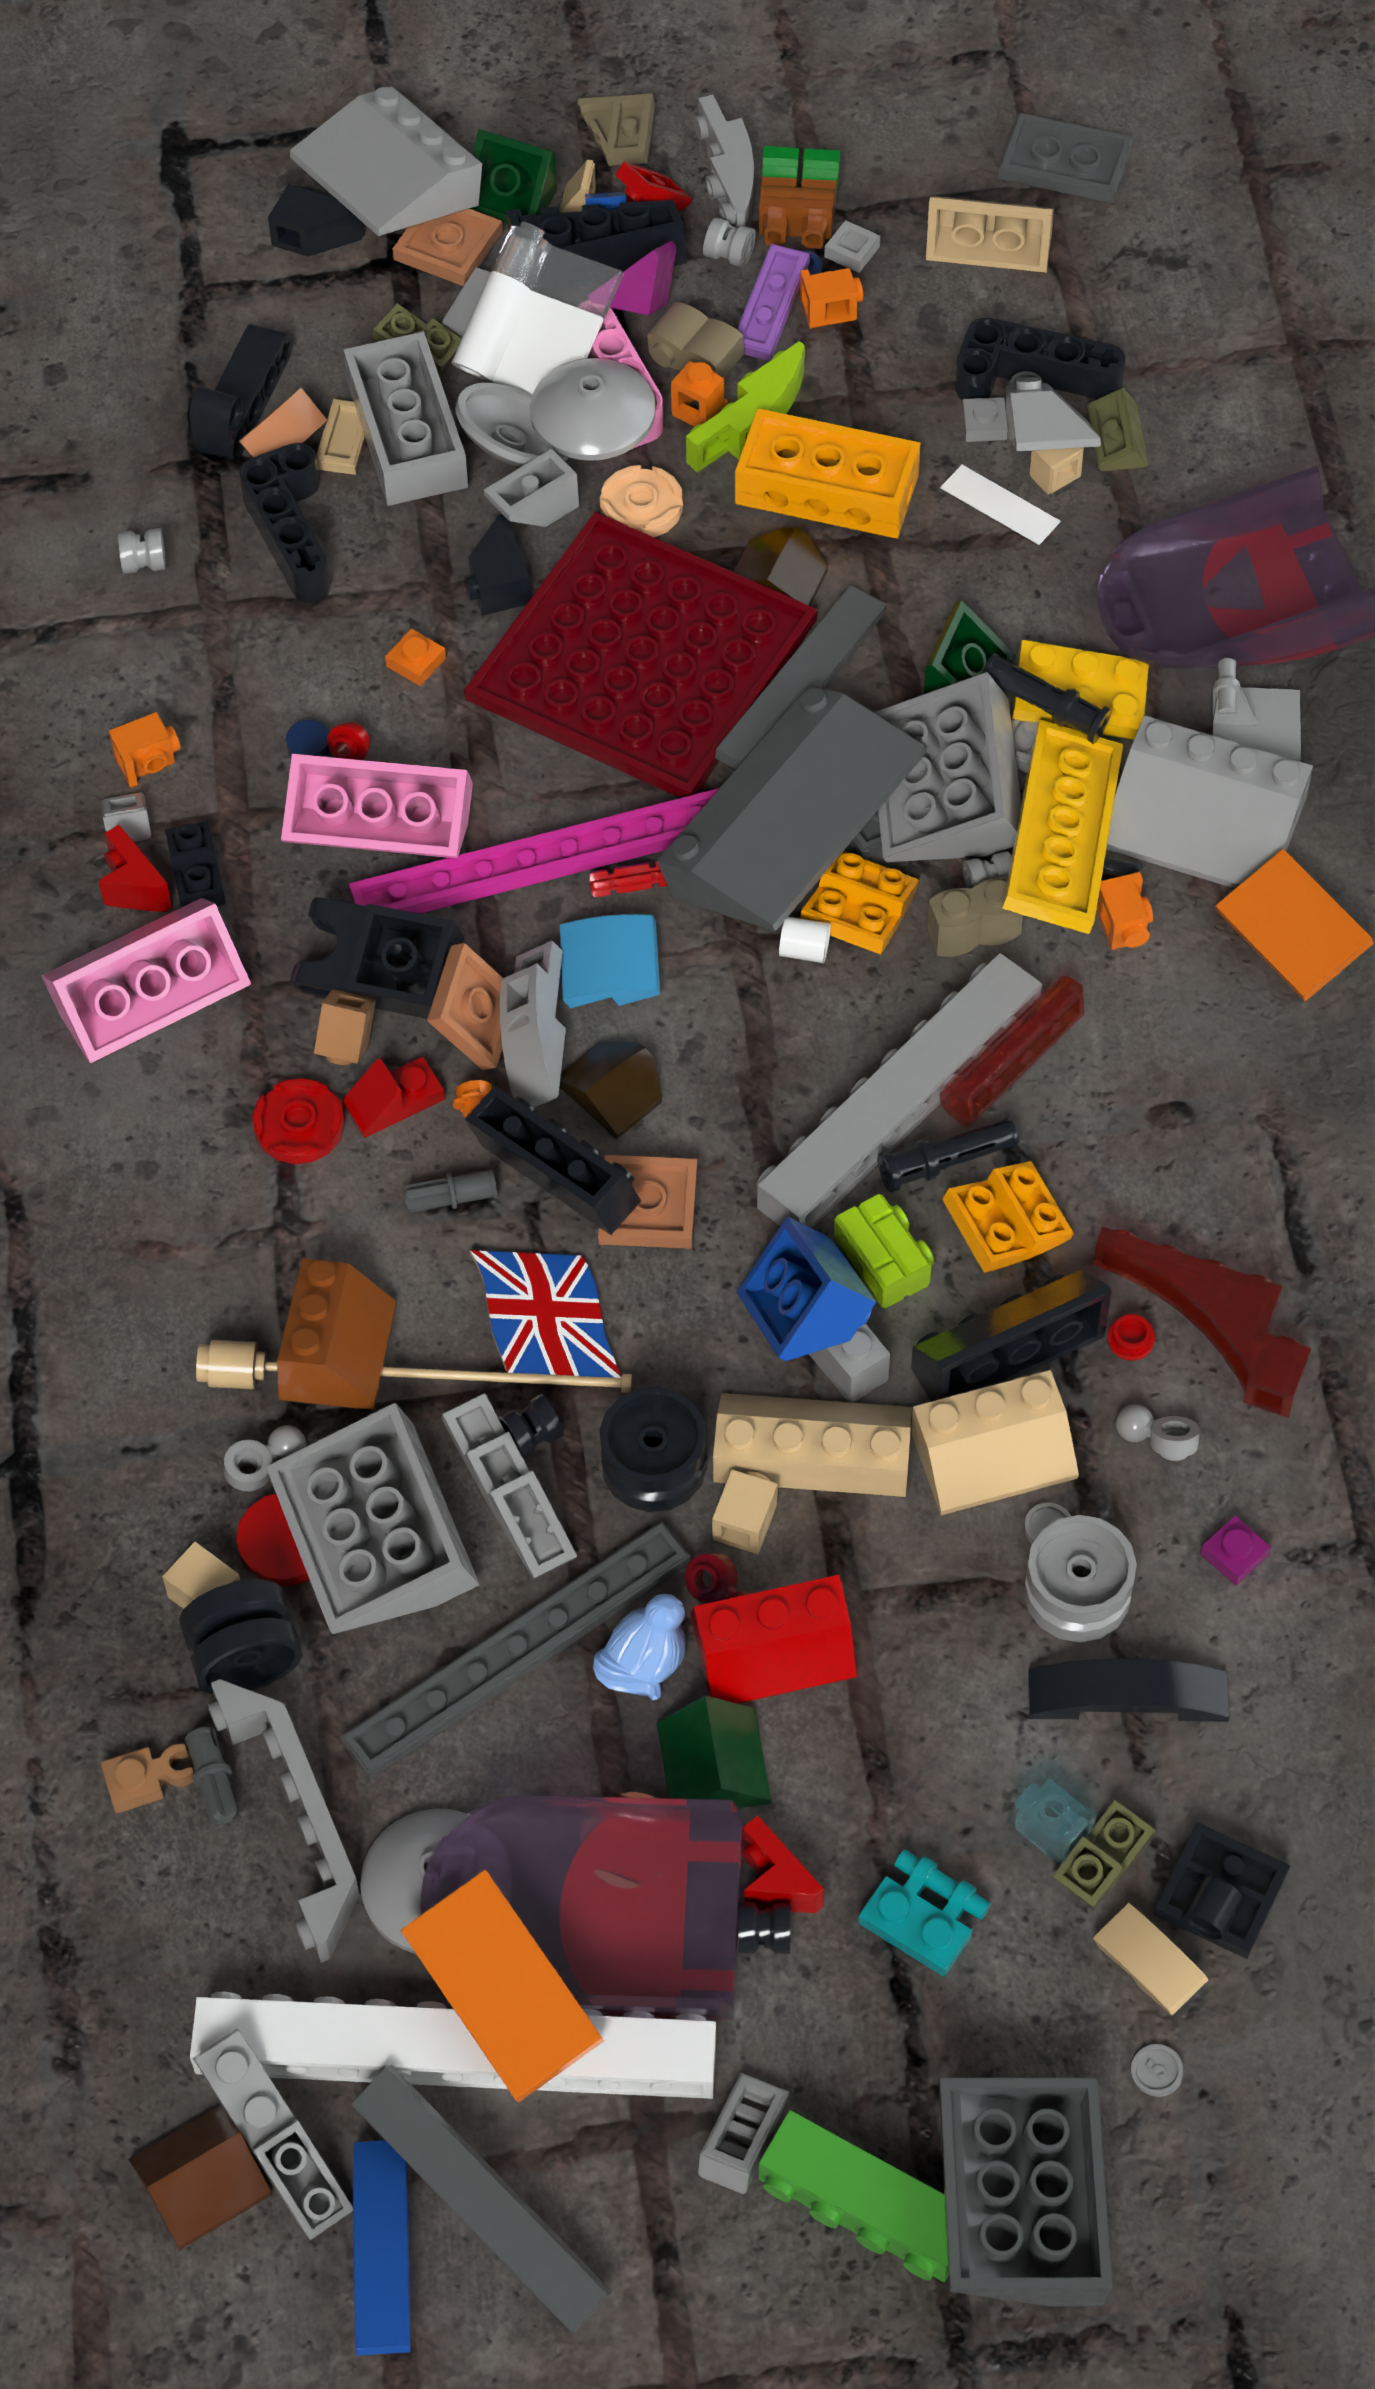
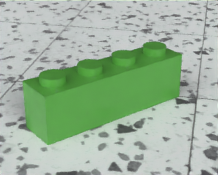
M789 2110L759 2162V2180L764 2182L763 2188L770 2195L783 2202L789 2203L794 2199L809 2207L810 2215L830 2228H837L838 2225H841L856 2233V2240L872 2252L884 2254L886 2250L904 2260L903 2266L917 2277L924 2280H931L932 2277H935L945 2283L949 2275L945 2195Z

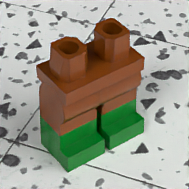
M763 146L759 235H763L766 246L771 244L781 246L786 243L787 236L802 237V244L806 248L821 249L825 239H831L840 180V150L804 148L801 187H798L799 148Z

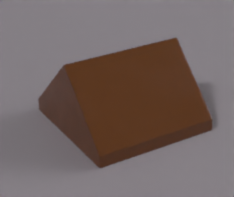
M221 2105L129 2159L131 2166L179 2250L272 2195L241 2132Z

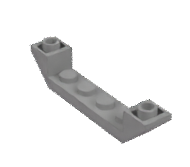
M221 1679L211 1683L215 1701L208 1703L207 1706L217 1731L227 1729L233 1745L262 1734L272 1760L280 1756L287 1771L279 1774L289 1802L299 1799L305 1815L297 1817V1821L307 1846L316 1843L322 1859L315 1861V1865L325 1890L298 1900L303 1918L294 1922L304 1949L307 1950L314 1947L321 1963L330 1960L360 1894L356 1876L285 1704Z

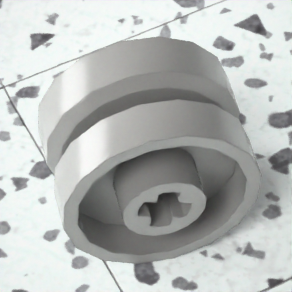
M1076 1515L1060 1518L1043 1528L1031 1544L1024 1587V1597L1028 1612L1040 1628L1058 1639L1079 1643L1101 1639L1117 1629L1129 1611L1137 1567L1131 1543L1118 1528L1096 1517Z

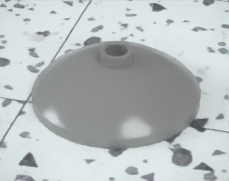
M599 358L576 360L554 369L539 382L530 401L531 423L538 438L555 452L578 460L609 459L633 449L648 435L654 423L656 411L653 391L641 374L620 362Z
M497 383L473 384L466 387L460 393L455 405V411L462 429L478 447L494 459L512 466L522 467L550 449L538 438L532 427L530 417L532 394L515 387ZM557 453L564 461L569 459V457Z
M428 1809L414 1812L388 1826L370 1847L362 1866L360 1882L364 1908L374 1927L385 1939L403 1950L415 1953L400 1930L485 1869L510 1903L513 1890V1874L509 1855L496 1833L481 1820L469 1814L450 1809ZM432 1863H439L444 1867L436 1875H431L425 1871Z

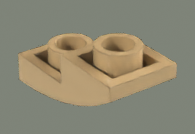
M1130 1903L1093 1937L1098 1948L1131 1975L1137 1986L1171 2016L1208 1981L1206 1975L1164 1933Z

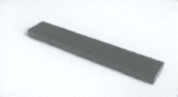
M850 585L716 748L715 759L737 769L810 684L826 688L885 615L887 604Z
M392 2065L385 2066L351 2104L572 2334L579 2331L613 2293Z

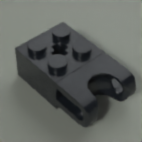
M316 897L311 901L308 917L312 919L314 925L320 930L336 935L337 945L332 954L322 961L297 962L293 967L289 982L304 994L326 998L332 989L375 998V1009L427 1019L450 947L463 943L464 936L453 920L372 904L364 906Z

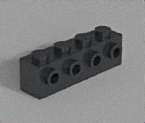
M494 1086L465 1118V1121L483 1148L610 1235L613 1234L641 1202L632 1186L635 1179L628 1170L617 1162L611 1164L603 1159L600 1153L584 1140L578 1142L572 1138L554 1119L549 1118L546 1120L538 1115L536 1110L519 1096L513 1098L497 1086Z

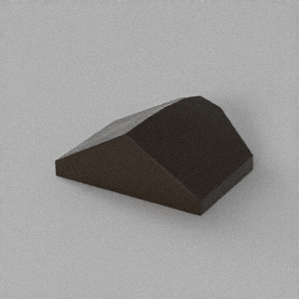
M783 527L749 541L734 573L811 606L828 571V565L808 534L797 528Z
M599 1042L561 1073L559 1088L616 1139L621 1137L662 1103L656 1059L646 1047L638 1042Z

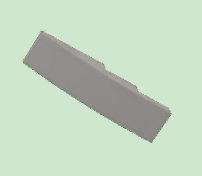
M484 1393L443 1413L441 1419L463 1461L533 1580L576 1559L577 1555L533 1471L530 1472L510 1433H506L486 1394Z

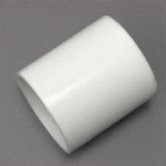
M787 917L782 927L779 956L824 963L828 951L831 924Z

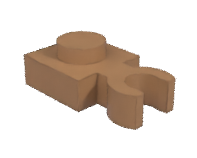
M174 1744L165 1749L161 1757L153 1760L149 1747L100 1762L115 1813L117 1814L164 1799L161 1785L169 1783L176 1787H183L191 1784L194 1775L192 1767L179 1771L172 1768L176 1761L188 1758L185 1744Z

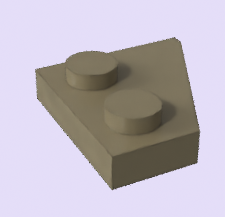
M652 93L578 98L577 103L580 114L608 166L622 165L623 161L630 164L648 162L655 111Z

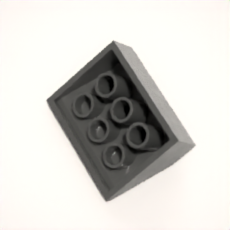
M939 2078L949 2291L1044 2306H1103L1113 2286L1098 2078Z

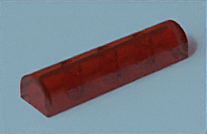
M1060 976L939 1094L940 1102L945 1111L964 1127L971 1126L1084 1015L1083 985L1070 977Z

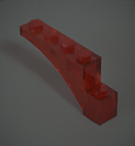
M1102 1226L1096 1241L1093 1265L1134 1282L1178 1310L1204 1334L1222 1355L1245 1392L1243 1403L1289 1418L1306 1372L1311 1348L1301 1345L1293 1338L1287 1336L1276 1337L1269 1334L1278 1309L1283 1286L1273 1283L1262 1275H1247L1229 1269L1219 1261L1212 1259L1202 1260L1184 1254L1174 1246L1166 1244L1157 1245L1139 1239L1129 1231L1112 1230Z

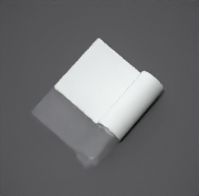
M522 222L520 227L511 226L451 363L460 370L491 383L508 385L533 394L539 382L554 369L569 362L587 359L624 273L621 270L552 246L542 238L545 233L542 229L530 223Z

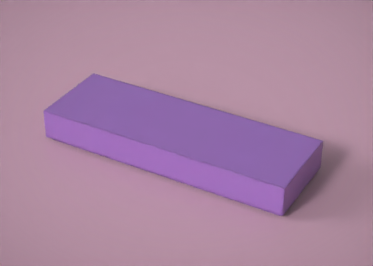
M775 244L770 245L737 328L743 334L744 355L767 361L772 360L800 288V271L806 270L810 263L809 253Z

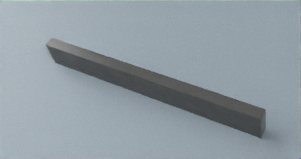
M662 1521L352 1728L340 1737L341 1744L369 1781L688 1566L691 1562V1556Z

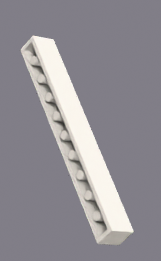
M215 1992L211 1994V1998H196L190 2060L195 2074H202L193 2058L235 2029H239L269 2078L372 2082L385 2066L392 2065L410 2084L508 2089L455 2010L448 2009L443 2003L426 2001L418 2003L417 2007H399L389 2000L371 1999L366 2001L365 2005L345 2004L343 2000L335 1997H318L314 1999V2002H293L291 1997L280 1994L265 1995L262 1997V2000L242 1999L240 1995L231 1992ZM583 2009L604 2039V2042L537 2089L540 2091L713 2099L716 2021H706L704 2016L698 2014H680L675 2019H655L654 2015L643 2011H631L625 2013L623 2017L603 2016L597 2010Z

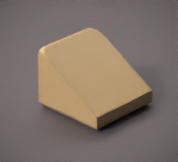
M586 160L566 184L560 213L582 212V205H586L585 194H595L596 178L593 160Z
M1084 448L1031 451L1029 472L1031 478L1048 495L1081 477Z

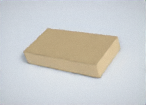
M333 399L316 454L318 470L356 475L366 439L354 402Z

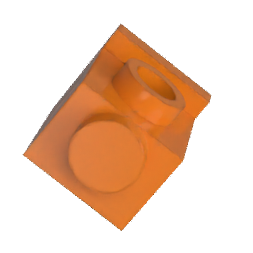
M850 268L826 271L813 275L809 274L808 269L800 271V301L809 329L857 320V303L863 302V290L859 277L853 278Z
M689 361L671 381L672 416L694 427L707 422L720 413L729 403V400L724 398V378L714 372L706 363H693ZM694 400L699 401V410L690 406Z
M157 712L108 730L114 758L130 788L138 785V777L148 773L159 772L164 767L174 764L173 753L181 750L174 728L171 725L165 727Z
M1140 872L1101 881L1096 913L1111 950L1122 947H1138L1145 944L1150 938L1147 927L1148 923L1153 921V912L1149 899L1146 896L1141 897L1143 877Z

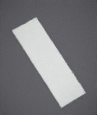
M963 464L940 487L1038 545L1061 522Z

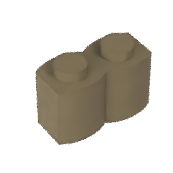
M675 302L647 334L648 350L653 360L660 366L671 367L676 370H682L689 361L693 363L703 362L708 364L719 376L725 378L744 355L743 334L721 320L708 318L696 308L685 303Z
M1008 877L990 878L980 882L972 889H949L938 893L929 900L927 933L937 956H959L972 951L979 944L988 946L1000 945L1015 939L1021 934L1023 915L1002 909Z

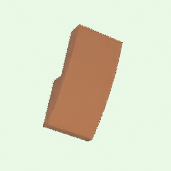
M300 387L238 441L248 454L254 458L289 444L303 443L327 419Z

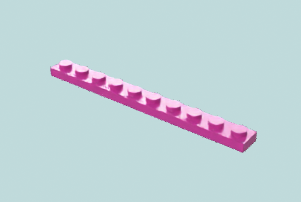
M720 788L461 854L458 856V859L446 858L349 883L350 895L353 904L364 906L372 904L421 914L667 850Z

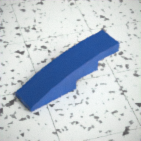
M386 2140L354 2142L353 2242L356 2356L411 2352L408 2163Z

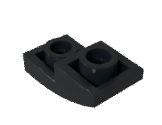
M208 821L166 829L165 834L181 908L200 898L211 901L216 906L225 905L224 891Z

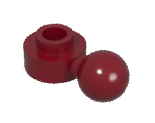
M721 1553L699 1555L692 1559L687 1566L685 1572L686 1587L692 1597L700 1602L711 1603L752 1594L749 1591H737L735 1589L738 1578L736 1568L733 1562ZM705 1570L712 1577L709 1587L704 1584L702 1579Z

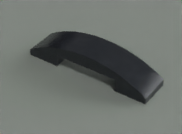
M1111 1658L1062 1662L1031 1668L1028 1671L1029 1719L1079 1720L1080 1712L1178 1713L1179 1721H1229L1227 1672L1207 1666L1168 1660Z

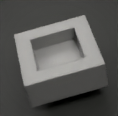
M845 220L825 245L824 257L860 273L880 248V235Z
M1004 397L963 399L962 414L965 442L1007 440L1008 427Z

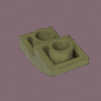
M398 303L373 329L371 337L378 342L424 331L436 369L439 372L453 359L462 339L434 318L427 324Z
M1114 1800L1086 1838L1082 1836L1052 1877L1092 1908H1095L1157 1834L1156 1829Z

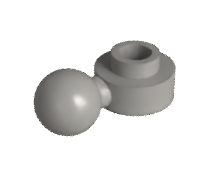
M1138 1404L1124 1407L1117 1415L1116 1429L1123 1439L1129 1442H1141L1150 1438L1151 1448L1167 1460H1183L1194 1454L1199 1448L1200 1429L1198 1424L1191 1419L1180 1416H1166L1154 1420L1151 1412L1146 1407Z
M283 1425L271 1433L266 1445L255 1440H241L234 1443L228 1448L224 1456V1475L231 1486L241 1491H255L262 1488L270 1479L266 1466L305 1448L306 1438L304 1434L295 1426ZM252 1466L256 1471L251 1474H245L240 1471V1468Z

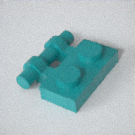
M904 1849L894 1866L910 1876L904 1886H901L886 1876L858 1916V1924L937 1974L945 1977L972 1937V1929L958 1920L964 1911L982 1920L988 1912L991 1902L976 1894L977 1888L967 1881L962 1880L959 1883L937 1869L938 1863L924 1855L920 1859ZM925 1887L930 1888L949 1900L942 1911L919 1897Z

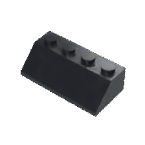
M1081 1270L1066 1277L1065 1275L1054 1276L1046 1281L1041 1288L1026 1295L1015 1294L1007 1298L996 1309L985 1314H971L964 1318L958 1326L943 1333L932 1332L927 1334L913 1346L911 1369L931 1402L1013 1380L1104 1338L1112 1291L1106 1283Z

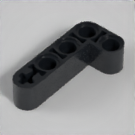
M980 318L973 321L968 327L959 352L955 392L962 401L963 399L989 398L997 377L1011 380L1016 373L1030 371L1039 375L1043 383L1049 384L1054 390L1099 399L1122 388L1125 354L1119 347L1108 343L993 318Z
M249 324L215 390L201 386L196 389L191 401L189 415L194 447L197 451L235 461L240 459L245 449L238 440L258 424L290 358L292 349L291 334Z
M293 443L247 460L241 466L239 474L245 506L292 593L302 602L315 603L324 599L330 591L327 560L325 553L296 502L309 498L317 492L320 484L315 451L310 446L304 443Z

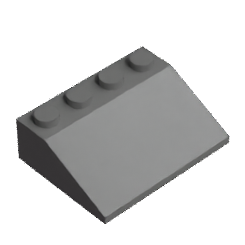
M392 86L376 89V91L359 95L290 150V158L377 236L479 206L482 163Z
M988 672L873 712L925 745L927 750L926 754L878 809L883 859L886 862L982 857L1014 847L1021 809V796L1009 698Z
M1144 715L1131 746L1115 794L1106 850L1231 888H1237L1280 850L1284 849L1287 851L1307 798L1313 765Z
M396 1403L266 1466L324 1618L332 1634L436 1607L480 1585L414 1424Z

